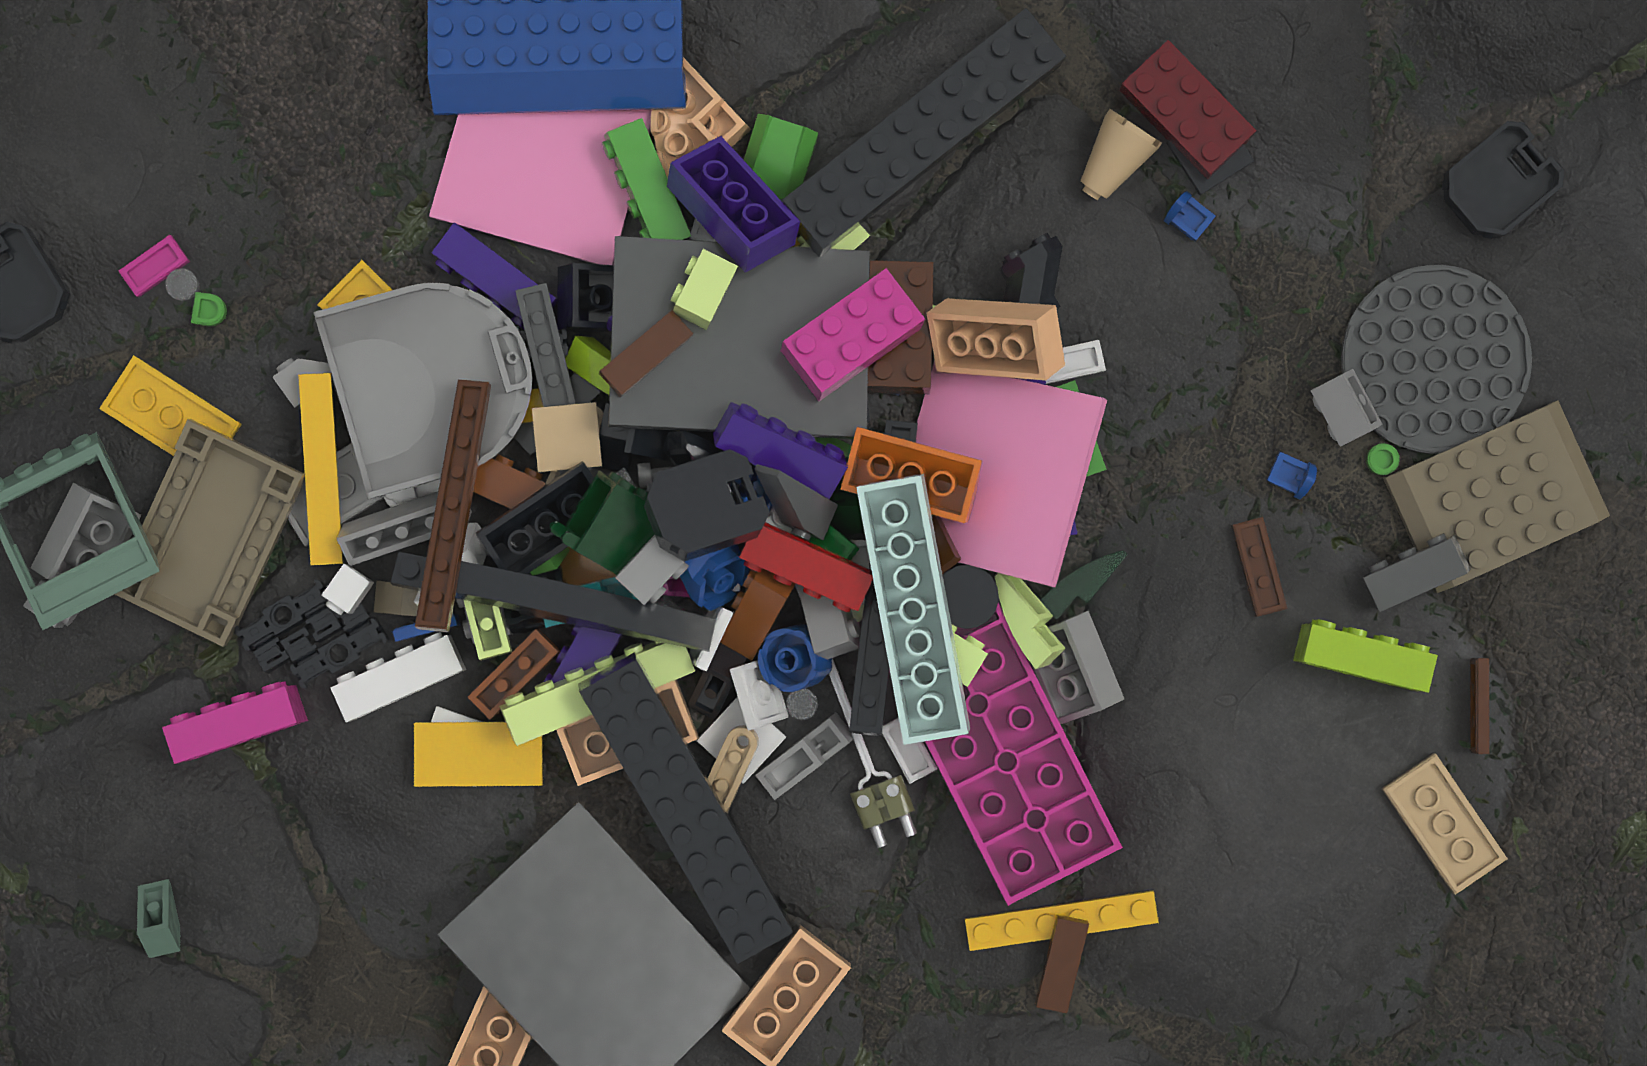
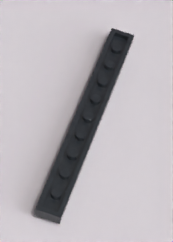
M886 420L884 434L916 442L918 423ZM872 580L864 601L849 733L882 736L890 668L874 581Z

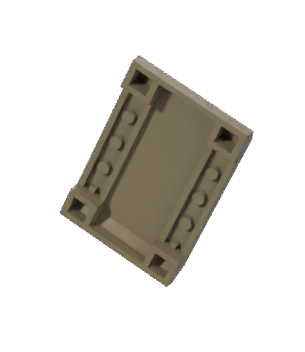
M1558 400L1383 478L1409 538L1417 551L1428 547L1427 541L1444 533L1446 538L1455 535L1470 565L1471 570L1467 574L1433 588L1434 593L1460 585L1610 516Z
M187 419L175 445V449H177L142 525L158 559L160 571L115 595L224 647L227 646L235 633V627L241 621L300 493L305 474L203 424Z

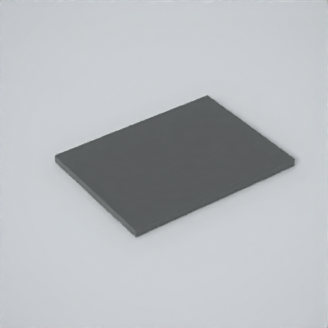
M615 236L610 362L674 309L676 303L670 300L679 283L685 286L690 275L684 272L692 256L699 258L702 250L705 249L737 266L738 264L717 242ZM792 246L746 273L738 266L707 330L679 317L692 331L693 336L621 398L611 387L609 388L608 427L714 432L730 402H733L739 406L747 404L756 409L758 415L767 419L775 417L784 422L788 429L795 432L802 430L813 437L854 439L857 427L867 429L868 367L824 399L818 401L782 354L781 347L785 339L869 281L870 251L829 249L821 257H818L810 247Z
M577 802L437 934L438 938L557 1066H674L751 990L580 802Z

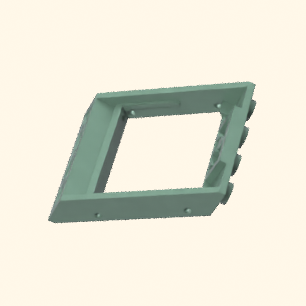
M97 432L90 436L83 434L74 439L71 443L72 445L62 450L59 448L47 452L42 460L32 465L31 463H25L16 468L14 474L4 479L0 477L1 510L9 506L8 502L86 463L90 465L100 460L115 492L114 495L134 535V538L36 587L22 554L14 543L0 513V540L42 630L160 571L154 550Z

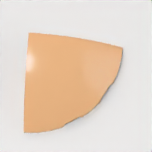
M684 57L683 72L686 77V108L652 109L651 134L654 136L657 155L667 179L672 161L719 136H722L733 147L751 130Z

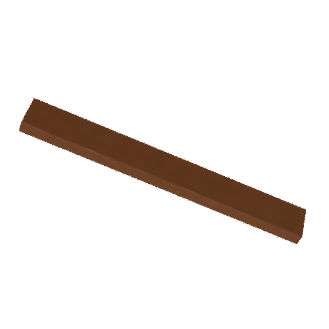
M459 379L457 382L415 627L419 630L449 632L491 392V384L489 382Z

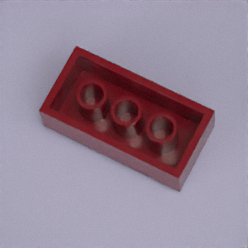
M1169 40L1122 83L1119 90L1168 141L1170 140L1207 180L1245 145L1256 132L1255 128Z

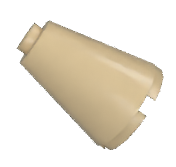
M1109 109L1105 114L1080 181L1085 185L1082 191L1096 200H1099L1101 196L1107 199L1159 149L1162 142Z

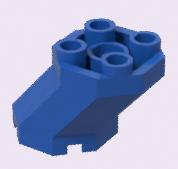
M738 544L685 561L689 567L680 578L689 597L698 606H704L707 610L712 611L730 602L736 595L732 591L735 586L739 584L742 587L749 568L744 565L745 560L739 558L741 551Z

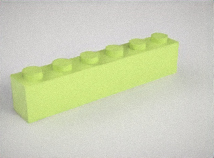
M657 641L642 646V643H637L625 648V654L613 659L612 655L596 660L594 662L595 667L583 671L582 667L571 670L564 674L566 679L553 683L552 680H548L534 687L536 691L524 696L520 692L504 699L506 704L499 707L516 746L592 715L579 692L578 684L634 652L655 688L695 672L687 648Z

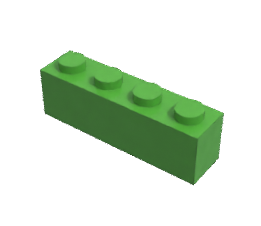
M640 118L606 132L604 135L606 141L602 142V146L609 160L614 159L618 168L614 174L620 188H626L631 199L627 201V206L634 219L639 218L643 228L639 230L640 237L685 240L691 237L675 195L667 188V176L643 119Z

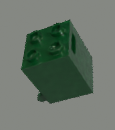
M598 471L566 525L554 521L549 527L550 531L561 538L565 545L616 575L655 535L644 509L648 496L646 491L640 487H635L613 471H611L609 476Z

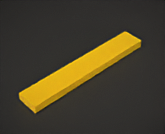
M332 373L299 374L310 564H343V552L337 541V536L341 530Z

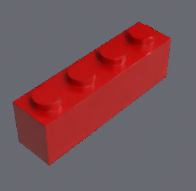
M767 522L764 523L758 538L746 541L739 557L745 560L744 565L757 572H761L762 569L774 573L773 578L789 586H791L792 582L804 587L803 592L814 598L820 599L823 595L834 600L832 605L845 612H850L851 609L859 611L873 580L872 570Z

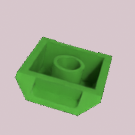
M758 114L744 161L782 201V199L804 183L817 143L818 132L770 115Z

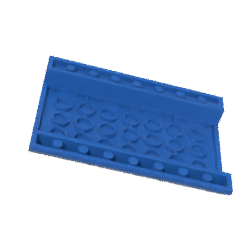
M428 0V80L434 115L684 109L686 108V77L683 72V0Z

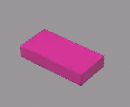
M168 235L120 269L119 273L136 297L139 298L185 266L190 260L173 236Z

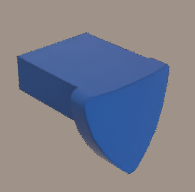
M1186 191L1172 205L1163 221L1168 225L1171 223L1195 242L1216 216L1191 197L1192 194Z
M1278 452L1266 482L1293 493L1294 497L1300 500L1313 486L1316 480L1317 467L1313 463L1309 462L1307 464L1282 452Z

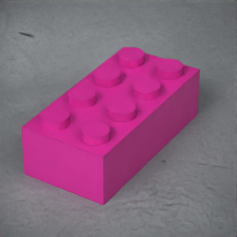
M886 268L785 339L782 343L781 352L816 399L821 401L919 331L923 326L925 318Z
M286 681L276 682L262 687L263 694L256 695V692L243 693L232 697V704L226 706L225 702H217L200 708L202 713L196 716V713L192 712L170 718L171 724L162 727L174 764L191 761L308 721L297 686H287Z

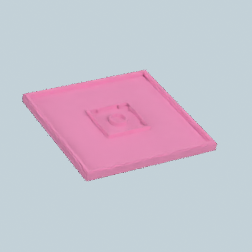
M652 109L458 115L429 217L450 224L455 222L461 227L592 264L613 265L615 236L622 235L629 210L627 201L631 199L626 188L621 189L614 174L618 168L614 159L609 160L607 158L602 142L606 141L604 137L606 132L640 118L643 119L650 135Z
M934 360L931 371L930 394H925L917 421L916 443L982 460L977 492L969 521L961 523L941 517L961 557L958 563L1056 587L1107 404L1105 398L1016 378L937 372Z

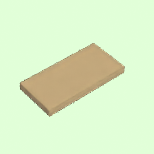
M1433 753L1382 788L1453 894L1456 895L1507 860V857L1436 753Z

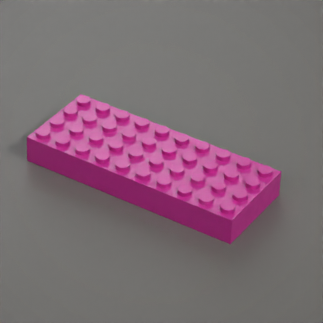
M998 602L995 613L987 622L975 628L963 629L957 627L955 634L965 640L970 635L985 644L982 650L988 653L969 686L963 685L970 723L969 733L925 741L1006 904L1009 906L1123 847L1029 661L1012 635Z

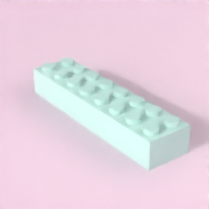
M924 474L859 485L856 487L903 744L968 734L970 723Z

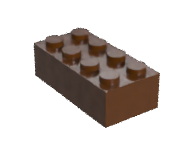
M870 261L869 280L887 268L924 316L925 321L919 331L868 366L867 393L930 394L932 342L927 312L933 308L934 262Z

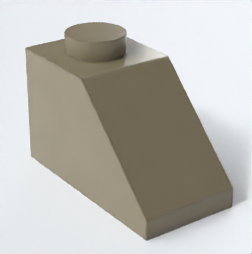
M376 581L374 612L417 616L418 606L414 600L418 591L393 586L391 582Z

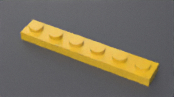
M1153 890L964 918L969 951L1051 939L1057 915L1087 920L1089 922L1087 934L1159 923Z

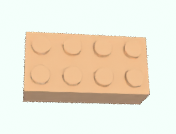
M946 298L927 312L937 372L1046 381L1065 366L1056 305Z
M677 679L657 687L658 694L686 742L690 743L699 739ZM593 715L556 730L578 786L623 769Z
M800 925L723 1025L722 1032L766 1066H777L851 969V963Z
M483 986L448 1066H520L532 1038Z

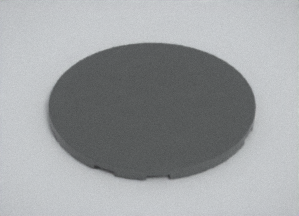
M1425 265L1394 274L1378 284L1362 299L1345 329L1341 348V371L1343 374L1354 369L1383 424L1373 430L1375 433L1388 442L1406 450L1425 454H1439L1502 426L1511 420L1528 389L1532 369V350L1528 331L1522 316L1518 314L1508 299L1509 297L1499 287L1467 269L1449 265Z

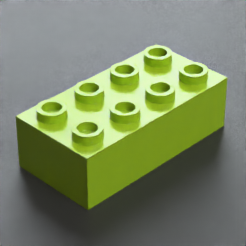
M1312 619L1311 624H1302L1293 661L1416 692L1429 693L1438 655L1429 653L1430 647L1416 643H1404V647L1399 646V639L1384 635H1374L1373 639L1367 638V631L1352 627H1343L1342 631L1335 630V623L1319 619Z

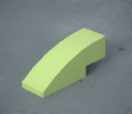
M998 573L995 576L998 596L1012 635L1035 669L1050 665L1066 649L1045 625L1053 615L1022 579Z

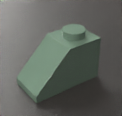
M169 879L138 886L137 935L149 958L180 951V923Z

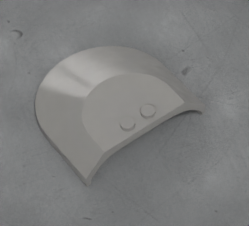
M422 283L313 312L368 500L441 479L458 379L489 382L491 384L478 466L496 456L510 442L521 426L526 415L532 390L529 354L518 329L511 319L484 296L470 289L467 290L446 283Z

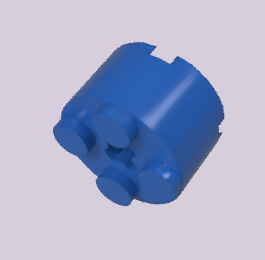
M797 624L771 632L764 639L765 642L758 654V666L763 678L783 692H795L814 686L821 682L832 670V658L827 660L814 654L806 624Z

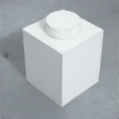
M343 564L322 594L323 597L328 599L325 605L339 615H342L344 611L348 614H353L374 582L348 564Z

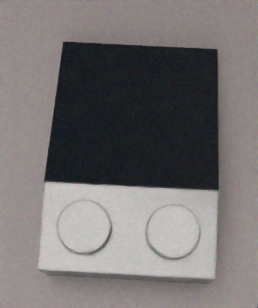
M570 263L558 267V330L610 332L606 326L609 317L612 315L613 265Z

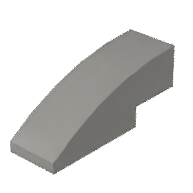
M835 712L755 776L772 798L776 800L853 740V736L849 733L847 725Z

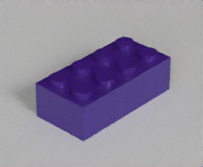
M722 136L670 163L667 188L745 273L795 245L800 220Z

